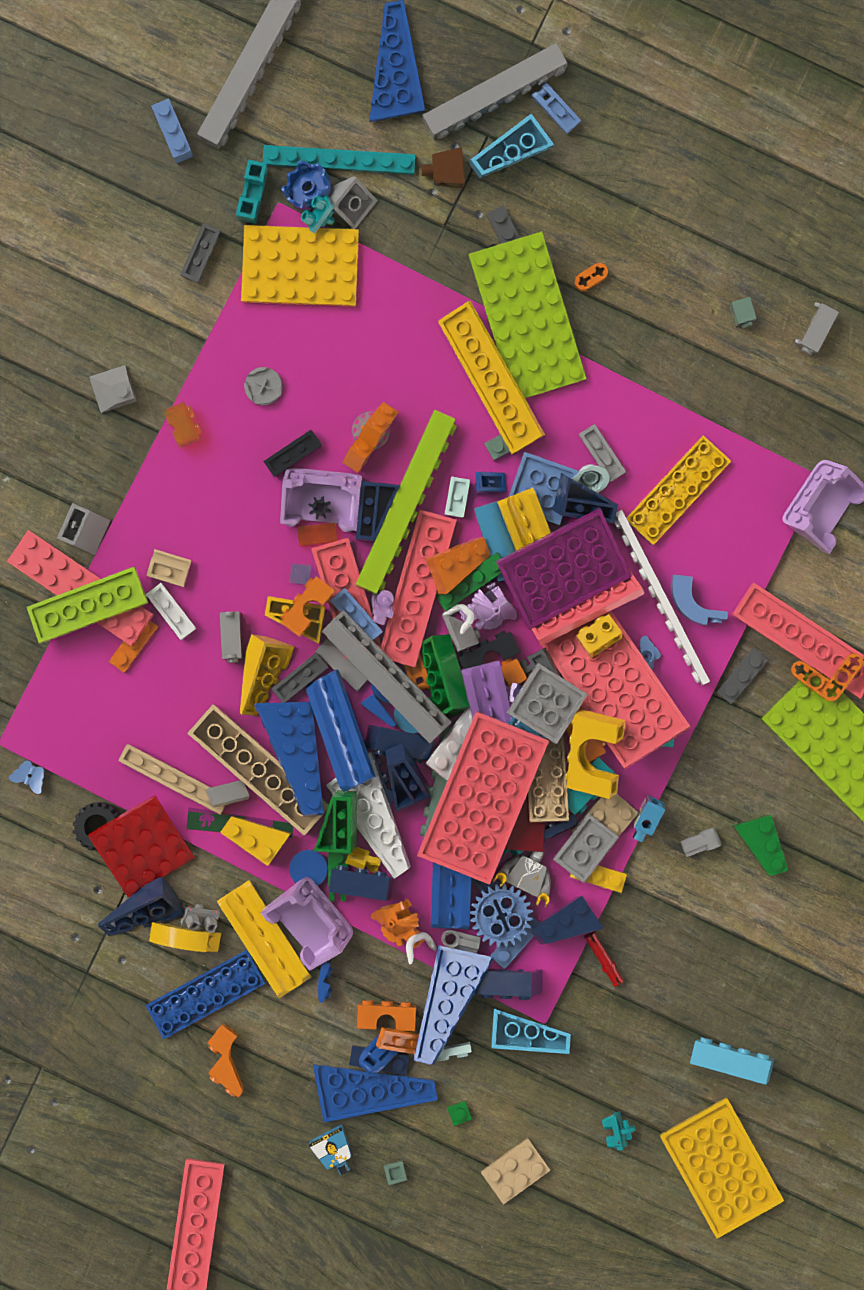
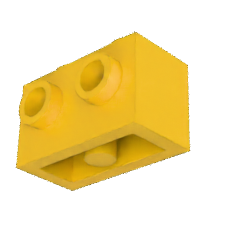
M609 614L597 618L590 627H583L577 635L579 643L590 659L623 638L621 630Z

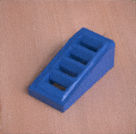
M374 694L361 702L362 706L389 726L394 727L396 725V722Z

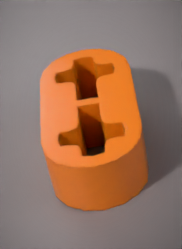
M596 263L577 275L574 281L575 288L578 291L585 292L602 282L608 274L607 266L603 263ZM596 268L604 270L602 276L596 275L593 277L592 275L595 274ZM580 278L583 280L590 278L586 283V287L579 285Z

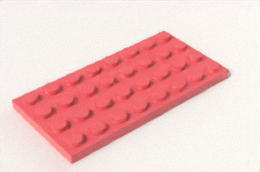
M609 611L603 615L607 616L609 614L621 630L623 638L590 659L577 639V635L583 627L593 625L597 618L541 646L547 649L563 679L588 694L581 704L586 711L625 720L623 739L616 744L606 742L625 770L688 730L690 725L612 611Z
M476 711L417 856L490 885L549 740Z

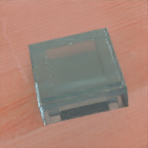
M292 563L289 582L305 585L310 579L311 566Z

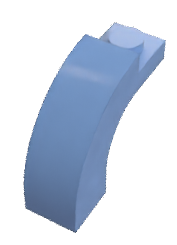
M671 576L670 589L672 600L682 616L702 626L707 625L708 619L712 623H722V620H727L728 612L704 609L694 601L692 596L693 577Z

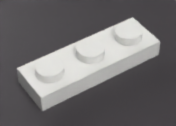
M162 583L146 594L180 640H183L197 629Z

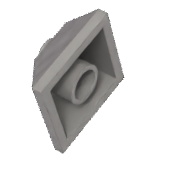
M354 176L332 186L328 195L331 198V203L335 206L333 214L352 229L357 228L378 201Z
M126 365L89 377L101 413L137 402Z
M447 614L443 615V620L457 653L479 644L478 640L481 637L477 628L473 629L471 625L461 634L460 629L464 622Z

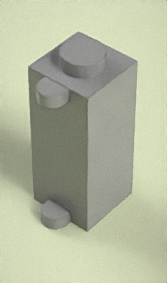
M815 302L814 307L817 308L814 317L802 339H796L794 342L801 348V352L809 356H815L818 353L839 313L823 303Z
M220 612L222 659H227V663L239 662L238 659L243 658L241 612Z

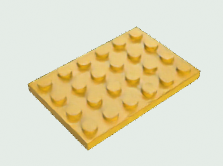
M244 225L241 302L356 307L359 230L319 228L316 233H313L309 228Z
M727 1097L659 1135L716 1239L784 1202Z

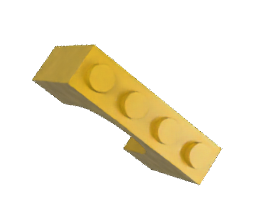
M581 710L574 715L571 721L573 731L569 740L571 750L567 758L569 769L565 777L567 781L566 788L610 799L617 794L619 775L601 771L592 766L587 759L585 748L589 739H597L613 744L621 741L624 736L625 720Z

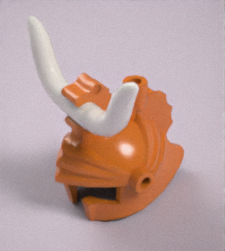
M407 898L404 902L389 904L375 910L370 917L381 924L383 936L388 941L396 942L397 947L404 945L403 939L407 941L406 952L408 962L412 964L414 959L413 948L419 947L424 940L432 950L437 951V947L429 934L416 929L419 926L418 914L409 911L408 907L412 906Z

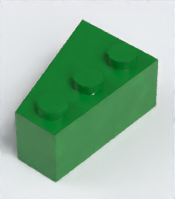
M337 790L332 796L313 851L351 854L356 849L357 791L343 792L342 790Z
M766 814L731 825L766 875L773 876L789 871L772 815Z

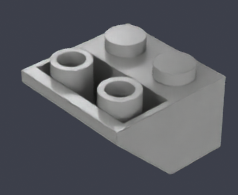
M72 503L57 539L95 555L111 520Z

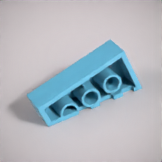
M530 114L473 157L468 164L477 176L482 178L549 150L554 144L534 116Z
M493 1009L491 1048L569 1054L571 1034Z
M701 1037V1040L697 1039L695 1041L690 1064L766 1085L770 1080L775 1058L762 1053H751L750 1050L744 1048H731V1045L722 1042L715 1044L712 1043L711 1039Z

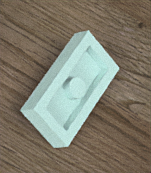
M451 477L445 515L464 518L470 484L469 479Z
M470 1042L444 1046L438 1061L448 1060L449 1056L457 1055V1058L468 1056V1053L472 1052Z

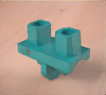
M316 195L311 202L312 207L315 208L314 211L305 210L301 215L302 221L308 225L313 233H316L320 226L324 227L326 223L332 225L335 221L332 217L335 212L333 210L335 206L327 195L323 198Z
M620 1111L614 1112L611 1116L605 1117L602 1120L604 1130L613 1129L614 1135L606 1137L607 1147L617 1148L618 1151L624 1150V1147L628 1146L627 1140L632 1139L631 1132L636 1130L635 1126H629L628 1119L622 1120Z

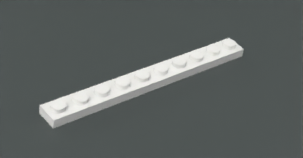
M623 511L616 512L614 525L617 529H621L623 533L621 538L625 546L629 545L632 550L630 556L633 562H638L641 568L639 573L642 579L647 580L650 585L648 591L652 598L656 597L658 601L656 606L660 614L665 615L667 619L665 624L668 630L674 632L676 636L674 639L678 649L682 648L685 654L683 659L686 665H691L694 671L691 673L696 683H700V685L710 682Z

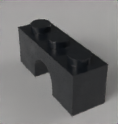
M504 630L494 635L496 639L491 642L486 639L477 644L479 648L473 651L469 648L461 652L462 657L458 659L463 669L483 665V656L490 651L498 653L502 661L520 653L511 632L506 633Z

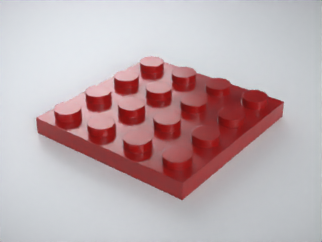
M156 795L88 834L89 839L128 898L144 885L164 877L195 858Z

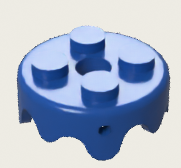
M299 161L297 169L287 174V185L282 186L281 189L287 200L295 208L311 210L314 209L311 202L316 195L322 198L325 195H329L331 179L320 164L312 165L306 161ZM312 185L309 191H305L307 186Z

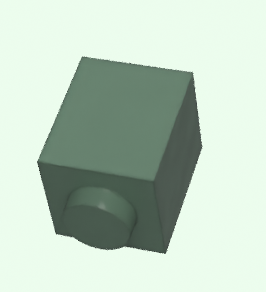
M750 297L733 301L729 305L735 327L741 326L742 329L750 327L757 319Z

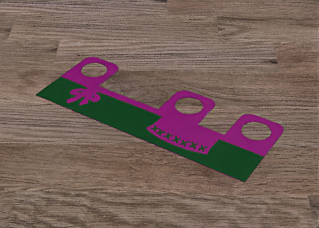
M188 808L187 829L221 832L231 816H236L291 833L289 838H292L293 825L288 822L223 812L220 815L210 810Z

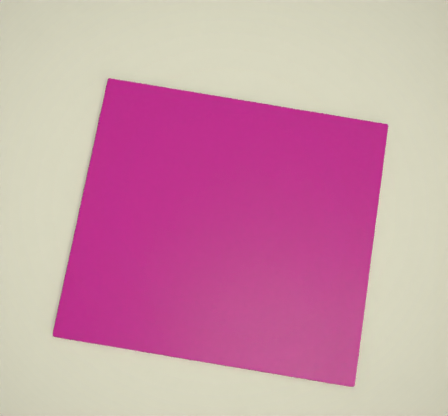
M282 203L276 205L266 226L309 228L302 221L301 213ZM359 242L356 307L241 302V273L88 568L90 572L102 579L131 567H136L145 595L162 583L197 629L183 640H180L146 596L148 604L142 607L154 614L150 621L156 624L158 628L125 673L108 662L123 640L98 623L52 639L0 738V745L127 811L156 795L184 840L283 891H287L296 884L290 876V862L300 851L314 850L326 812L305 836L293 826L292 838L286 840L270 865L267 866L220 832L187 829L189 807L203 810L210 809L118 760L126 745L130 744L211 788L240 781L237 776L187 734L213 704L218 706L276 757L267 731L261 723L259 713L257 716L240 714L245 656L251 634L267 636L294 646L289 665L285 670L282 669L277 678L279 679L277 684L315 654V651L327 639V636L322 632L319 645L304 636L300 638L287 627L266 617L267 598L271 596L294 600L298 593L302 595L306 590L304 586L310 578L314 579L317 576L320 579L311 551L312 548L348 538L360 574L374 542L356 541V531L344 532L338 526V523L301 520L300 523L293 527L281 524L282 485L285 471L274 478L265 465L264 460L309 430H312L322 444V447L290 468L353 473L361 475L362 481L401 485L434 410H437L455 418L454 424L457 427L453 436H448L446 441L449 443L445 453L441 452L439 468L437 471L433 470L431 477H434L429 488H425L423 492L426 495L422 505H417L415 511L419 513V510L456 519L449 548L477 537H483L474 508L509 497L524 452L578 471L585 465L593 464L598 466L578 434L594 424L626 471V473L608 483L598 493L618 504L617 512L622 510L626 518L703 435L731 460L724 470L654 545L629 524L710 682L700 685V683H696L691 673L694 671L691 665H686L683 659L685 654L682 648L678 649L674 639L676 636L673 631L670 632L665 624L667 619L664 614H660L656 606L658 604L656 597L652 598L648 591L650 585L647 580L642 579L639 573L641 568L638 562H633L630 556L632 550L629 545L625 546L621 538L623 536L621 529H617L614 523L607 522L627 568L632 572L645 593L611 611L638 650H640L639 641L642 636H647L653 645L657 647L661 656L659 659H655L652 671L680 710L690 728L674 738L673 747L661 746L625 770L606 742V745L603 746L606 753L599 756V758L616 775H619L617 794L637 812H639L646 795L659 800L747 626L732 616V613L752 583L757 584L764 590L766 589L794 533V530L783 522V515L811 474V471L580 354L586 380L525 398L545 435L515 454L509 452L493 461L484 443L499 436L500 432L438 323L440 319L467 301H471L495 344L483 305ZM260 367H267L277 372L283 386L278 400L265 406L257 405L249 400L244 388L248 374ZM385 402L399 412L390 425L389 439L382 447L373 450L367 463L357 473L342 463L349 448L355 442L352 433L353 423L359 415L370 411L375 412L381 403ZM475 472L505 473L506 492L476 494ZM451 477L470 480L464 518L445 515ZM418 514L414 523L410 522L407 527L410 529L407 539H402L399 545L402 547L398 558L394 556L392 561L394 567L391 574H386L384 579L387 582L384 590L390 591L394 598ZM563 516L560 525L547 522L552 533L579 518ZM154 549L192 560L184 587L146 576ZM671 576L693 577L692 596L694 601L704 609L728 612L727 620H722V623H712L708 619L707 625L702 626L682 616L672 600L670 589ZM494 578L481 587L480 590L485 595L489 591L488 585L495 583V587L499 586L504 597L514 606L517 619H505L502 621V625L491 630L484 629L483 627L479 630L474 625L479 620L476 619L472 623V628H477L481 639L478 640L479 643L486 639L491 642L496 639L494 635L504 630L506 633L511 632L520 650V653L511 657L512 660L517 659L520 662L526 659L530 665L531 663L527 657L543 649V647L540 646L531 629L527 628L506 582L498 583L497 579ZM478 590L458 604L466 606L472 604V598H474L475 593H478ZM365 591L372 613L373 607L371 598L373 594L368 591ZM436 596L423 641L431 636L449 634L442 616L446 611ZM315 601L309 602V603H313V604H319L318 602H315ZM328 602L325 605L326 612L323 630L333 620ZM239 611L241 612L243 658L238 659L239 662L227 663V659H222L220 612ZM456 612L453 615H451L452 617L463 621L461 619V614L459 612ZM387 617L384 625L376 623L377 626L383 631L379 635L381 644L383 641L389 617ZM475 645V646L470 647V648H471V650L473 651V650H475V649H477V648H479V647H478V645ZM454 646L457 660L459 661L458 658L462 657L460 654L461 652L457 653V650ZM421 647L419 653H420L421 658H422V661H423V654H422V647ZM490 651L483 656V664L499 661L500 665L503 666L501 663L503 661L498 653ZM459 661L460 670H463V667ZM325 662L328 668L311 682L320 679L335 670ZM394 662L399 668H401L406 673L403 664ZM422 677L415 679L417 684L424 682ZM342 678L364 742L368 725L405 732L397 724L394 727L389 726L362 706L361 702L373 694L369 680L356 691ZM526 680L519 683V685L523 686ZM273 684L268 692L269 697L265 703H282L272 690L275 684ZM306 686L287 702H310ZM422 690L427 697H431V690ZM379 700L395 721V707L391 703ZM313 712L322 798L330 804L333 794L326 785L335 779L336 776ZM463 712L449 719L451 723L447 727H453ZM565 730L563 735L567 773L569 769L567 758L571 750V744L569 743L570 737ZM439 735L433 741L431 755L442 742L438 741ZM366 748L368 753L373 751L374 755H377L374 749ZM379 755L382 763L379 766L381 773L385 772L389 782L385 785L392 790L386 756ZM423 760L422 763L415 762L428 781V786L433 787L434 779H431L432 769L426 765L427 761ZM246 784L245 787L250 795L249 799L228 804L223 810V813L289 823ZM598 796L595 800L590 799L586 803L588 807L581 814L576 813L574 815L568 809L569 815L576 816L578 824L600 797ZM430 798L397 812L395 811L394 799L392 803H389L411 865L405 872L395 879L393 878L390 900L384 901L346 895V902H341V894L335 893L334 902H331L351 926L406 954L407 941L403 939L404 945L397 947L396 942L388 941L383 936L381 924L370 917L375 910L389 904L404 902L408 898L412 906L408 907L409 911L418 914L419 926L416 929L429 934L437 950L438 945L445 946L442 943L441 935L447 929L477 936L478 932L477 929L472 928L475 922L471 921L469 929L431 928L433 862L417 856L423 841V836H420L421 825H425L427 818L423 817L425 805L429 806ZM635 818L619 835L617 841L598 864L599 866L623 872L638 842L632 837L636 830L634 828ZM553 821L545 822L544 831L547 830V827H546V826H548V825H550V824H552V823H554V822H553ZM574 827L543 842L544 855L540 863L547 867L546 870L549 871L551 879L547 907H545L546 903L543 900H540L539 905L536 904L538 897L507 882L504 883L507 890L513 886L514 893L517 890H521L519 896L526 895L524 903H531L526 908L533 910L529 914L538 922L577 896L584 897L596 918L599 919L613 890L588 882L583 883L580 880L571 878L570 872L553 860L572 835ZM357 829V847L370 851L369 856L379 858ZM510 851L506 854L503 852L493 875L494 877L499 873L503 864L513 858ZM524 851L516 856L524 855L530 858L532 852ZM319 852L326 859L328 866V852ZM381 861L378 871L386 872L387 876L392 877ZM348 865L349 871H356L357 867ZM327 871V876L318 887L329 899ZM472 881L470 911L476 910L472 906V903L478 904L476 896L483 897L481 891ZM507 897L501 901L508 907L512 904L511 899ZM470 914V919L475 917V915ZM514 915L512 916L513 926L517 925L520 920L518 916ZM590 932L540 945L536 937L533 936L505 969L516 971L518 969H524V971L542 969V993L531 997V1000H519V996H512V999H500V995H493V998L543 1024L546 1023L587 943L584 937L587 934L590 936ZM452 933L446 935V943H453L455 935ZM483 935L478 936L481 939L477 954L490 956L497 948L496 942L494 941L490 946V939L483 942ZM424 940L419 947L413 948L414 958L434 968L437 951L432 950ZM493 960L488 969L504 968Z

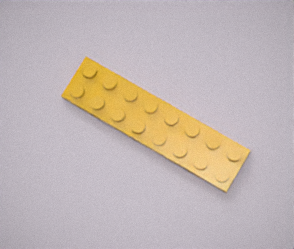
M467 301L438 321L511 454H515L543 437L545 434L471 301Z

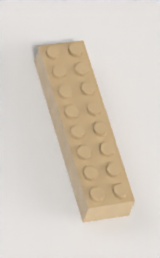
M215 704L206 711L187 733L304 836L321 818L322 815H302L295 800L294 792L290 783L287 782L286 774L283 767L280 766L278 759ZM322 798L324 814L328 809L329 803Z

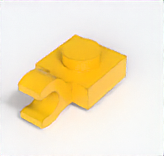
M356 847L351 854H348L346 864L360 869H364L366 866L369 871L375 873L378 871L381 859L369 856L370 851Z

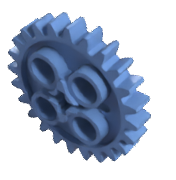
M496 884L495 890L488 886V893L482 890L483 897L476 896L478 904L472 903V906L476 908V910L470 911V914L475 915L470 921L476 922L472 928L479 929L476 934L477 936L484 935L483 942L490 939V946L494 941L497 947H500L501 942L507 947L508 941L515 945L514 939L517 938L522 941L520 934L527 935L524 929L531 928L527 921L533 920L532 917L528 916L533 910L526 908L531 903H524L526 895L520 897L521 890H517L514 893L513 886L509 890L506 889V884H503L502 889H499V886ZM506 897L512 901L511 906L508 908L501 906L502 899ZM494 900H497L501 911L507 913L504 918L510 929L508 932L505 930L502 920L496 918L499 914L494 905ZM488 905L494 908V912L490 916L483 913L484 907ZM514 915L520 919L519 923L515 926L509 924V918ZM496 923L502 926L501 932L497 934L491 931L492 925Z

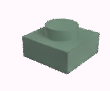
M501 434L484 443L493 461L510 452Z
M403 1160L384 1164L388 1185L407 1181Z

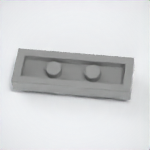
M595 424L578 434L597 465L603 467L608 472L609 483L626 473Z

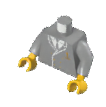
M532 852L530 858L524 855L511 858L503 864L499 873L492 880L494 882L498 878L501 880L500 887L507 882L538 897L537 905H539L540 900L546 903L545 907L549 903L551 889L550 873L546 870L547 867L540 863L544 852Z

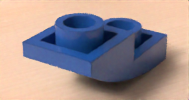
M330 961L322 964L319 974L318 998L321 1003H323L324 999H329L333 990L329 988L331 983L324 980L325 978L329 979L333 970L330 967Z

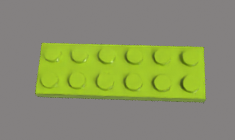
M131 567L28 606L27 610L38 642L42 644L148 604L137 569L136 567Z

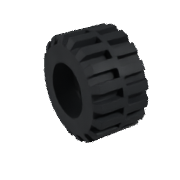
M105 802L91 803L81 808L73 822V834H76L77 837L75 839L81 843L82 847H86L91 851L96 850L88 837V834H90L88 829L89 820L95 815H102L110 822L120 816L117 808Z

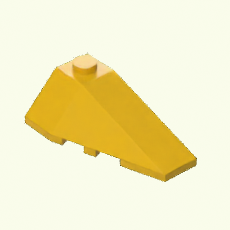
M251 634L245 656L240 714L258 715L254 705L255 703H265L268 699V692L273 684L276 685L279 681L277 678L282 669L285 670L289 665L294 649L293 645L267 636Z

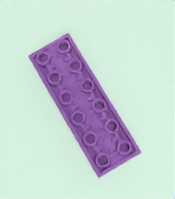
M495 661L461 670L472 719L475 712L478 711L509 723L512 716L506 713L510 708L500 662Z

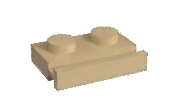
M154 549L146 576L184 587L192 560Z

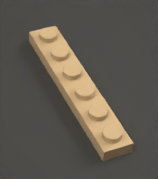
M130 744L126 745L118 760L220 815L226 806L213 808L206 793V790L211 787Z

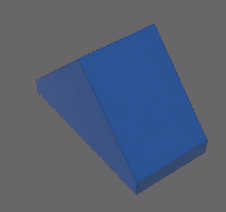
M475 472L476 494L506 492L505 473Z

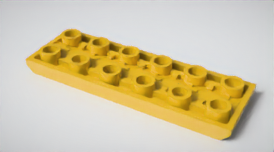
M703 435L626 518L628 523L654 545L724 470L731 460Z
M533 487L497 501L516 551L551 533Z
M250 880L217 900L220 908L279 998L312 977L278 923L271 924L262 916L261 912L266 907V904Z

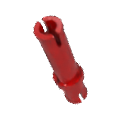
M595 931L589 933L591 937L587 934L584 939L591 947L602 966L603 973L607 974L613 987L618 986V982L620 984L623 983L624 979L616 969V963L610 959Z

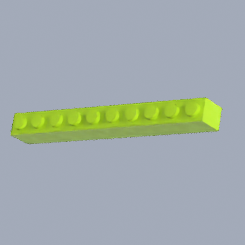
M434 410L359 575L356 587L362 588L374 595L384 590L387 583L384 581L386 574H391L394 564H392L394 556L398 558L402 547L399 545L402 539H407L410 529L407 527L410 522L414 523L418 514L415 511L417 505H422L426 496L423 492L426 487H430L434 478L431 477L433 470H438L441 463L439 456L441 452L445 453L449 443L446 442L448 436H453L456 430L455 418Z

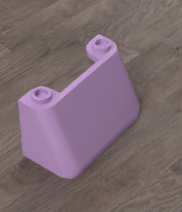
M822 460L815 466L785 511L783 522L821 551L830 554L836 545V537L830 533L850 503L860 504L864 502V483L848 467L829 460Z
M302 468L287 469L282 485L280 523L289 527L296 526L301 520L338 523V526L344 532L357 531L362 476L353 473ZM324 496L325 503L331 502L327 507L332 510V513L327 512L325 514L327 519L319 516V519L316 520L315 513L309 514L313 509L308 504L315 502L314 497L317 500H321V497ZM316 505L317 509L315 511L319 510L320 513L324 511L323 507H325V505Z
M304 877L267 905L261 912L265 920L271 924H275L280 920L301 944L303 949L300 953V959L309 971L340 954L353 935L351 925L309 877Z

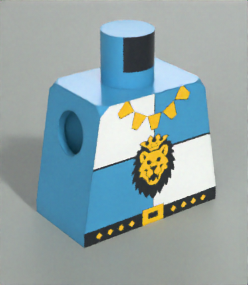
M646 795L634 820V828H636L632 836L634 839L643 842L646 834L653 835L666 810L664 802ZM644 820L650 821L649 823H643Z
M342 1124L309 1141V1147L327 1170L335 1166L340 1175L350 1170L346 1160L351 1158L352 1152Z

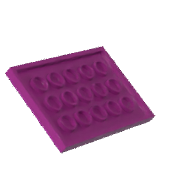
M599 508L496 561L529 630L632 577L605 517Z

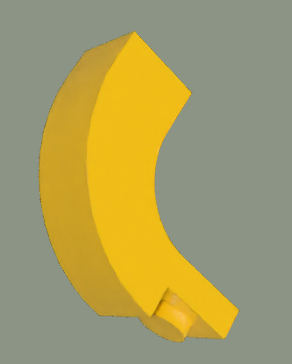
M152 922L149 941L163 946L190 951L218 952L221 933L203 930L194 931L168 923Z

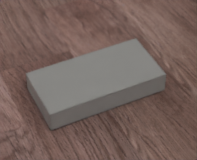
M241 780L206 790L213 808L248 800L250 796L245 784Z

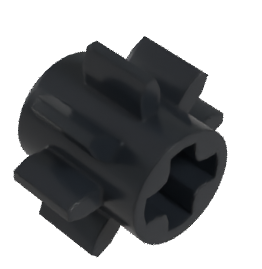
M324 496L321 497V500H317L314 497L315 502L308 504L313 509L309 514L315 513L316 520L319 519V516L327 519L325 514L327 512L332 513V510L327 507L331 502L325 503ZM317 504H320L321 506L325 505V507H323V512L320 513L319 510L315 511L317 509Z

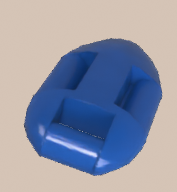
M379 1035L364 1049L359 1058V1065L370 1074L381 1071L398 1053V1051L379 1049L376 1046ZM367 1058H370L375 1063L374 1067L366 1061Z

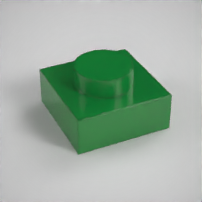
M465 1100L447 1106L453 1126L472 1120Z

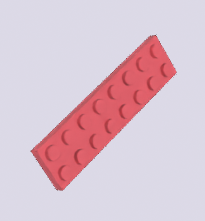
M419 510L392 605L394 614L392 618L388 619L380 648L393 662L413 668L416 666L437 592L425 558L449 549L456 519Z
M30 530L24 535L7 561L55 595H60L101 579ZM140 606L100 621L98 624L130 646H133L154 614Z
M752 583L732 613V616L799 660L805 662L828 679L832 678L847 656L852 653L859 654L863 659V665L845 690L861 699L864 694V655L757 584ZM850 658L851 664L849 667L846 668L844 665L843 668L853 674L854 672L850 670L854 665L859 666L857 658ZM841 672L837 675V679L839 682L845 683L848 680V676L846 673Z
M186 1158L167 1290L207 1289L225 1163Z

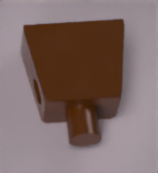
M462 147L432 154V164L421 165L422 176H433L435 186L464 188Z

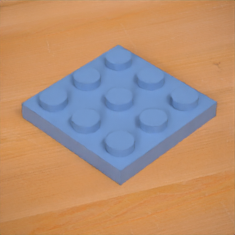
M524 452L509 497L533 487L546 521L560 525L563 516L556 513L553 508L561 473L573 478L579 471Z

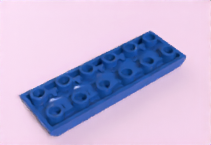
M337 669L306 685V691L340 789L346 792L375 778L376 775L339 670Z
M433 862L431 928L469 929L471 877Z
M245 950L145 1006L164 1040L266 983L248 950Z

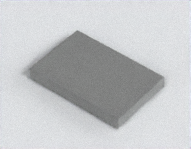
M328 638L315 651L334 670L338 669L341 677L356 691L368 680L349 659L344 658V654Z
M588 813L553 860L585 883L619 836Z

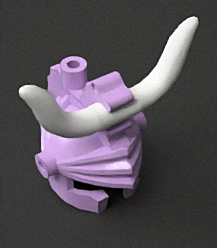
M495 583L487 586L489 591L485 595L479 589L478 593H475L474 598H472V604L467 606L458 604L442 614V616L445 614L451 616L456 612L461 614V619L464 621L460 629L461 634L476 619L479 620L474 625L479 630L482 627L489 630L496 629L502 625V621L505 619H517L514 606L504 597L499 586L495 587Z

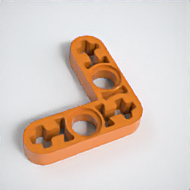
M857 653L850 654L830 680L803 661H797L792 665L791 674L824 700L833 702L840 697L863 665V659ZM850 658H857L859 666L854 665L850 671H853V674L843 668L844 665L846 668L849 667L851 664ZM802 665L805 673L812 672L806 681L803 680L804 674L800 673L797 675L795 673V666L800 667ZM841 672L846 673L848 676V680L845 683H841L837 679V675ZM811 677H819L821 684L818 687L812 686L810 684ZM834 681L842 689L837 688L834 691L836 696L829 698L827 697L828 692L826 690H831L834 687V684H831Z

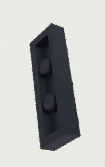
M309 430L264 460V463L275 478L322 447V444L313 431Z

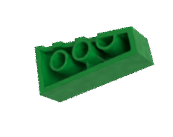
M450 634L436 635L424 640L421 647L424 668H428L426 684L427 686L430 685L431 697L428 698L448 719H451L470 708Z

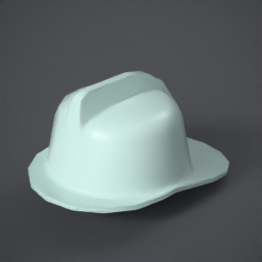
M589 464L583 466L572 479L596 492H600L608 485L609 474L603 467Z

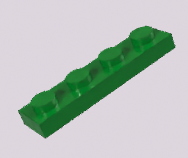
M499 552L482 562L450 592L435 595L445 611L457 605L501 574L496 563L497 560L502 558Z

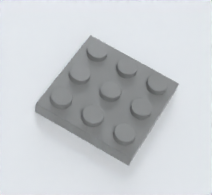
M537 663L506 713L557 744L588 694Z

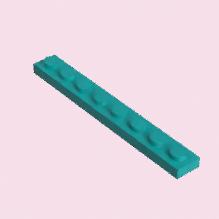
M264 145L263 163H267V166L297 168L299 161H306L312 165L318 163L325 170L414 175L415 154Z

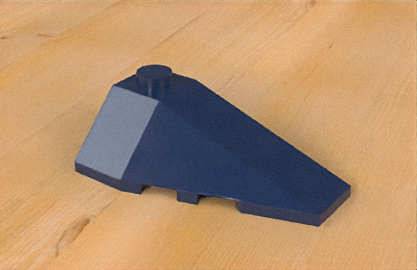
M160 877L139 889L100 921L98 927L108 936L132 931L133 927L143 925L144 928L149 927L152 922H169L183 915L184 910L173 887L163 877Z

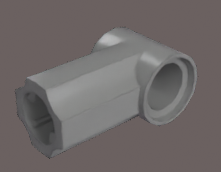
M715 827L703 830L696 836L680 841L686 857L704 850L709 851L722 845Z
M447 929L442 933L441 940L446 947L477 954L481 937L452 929ZM452 933L455 935V941L448 944L445 941V937Z

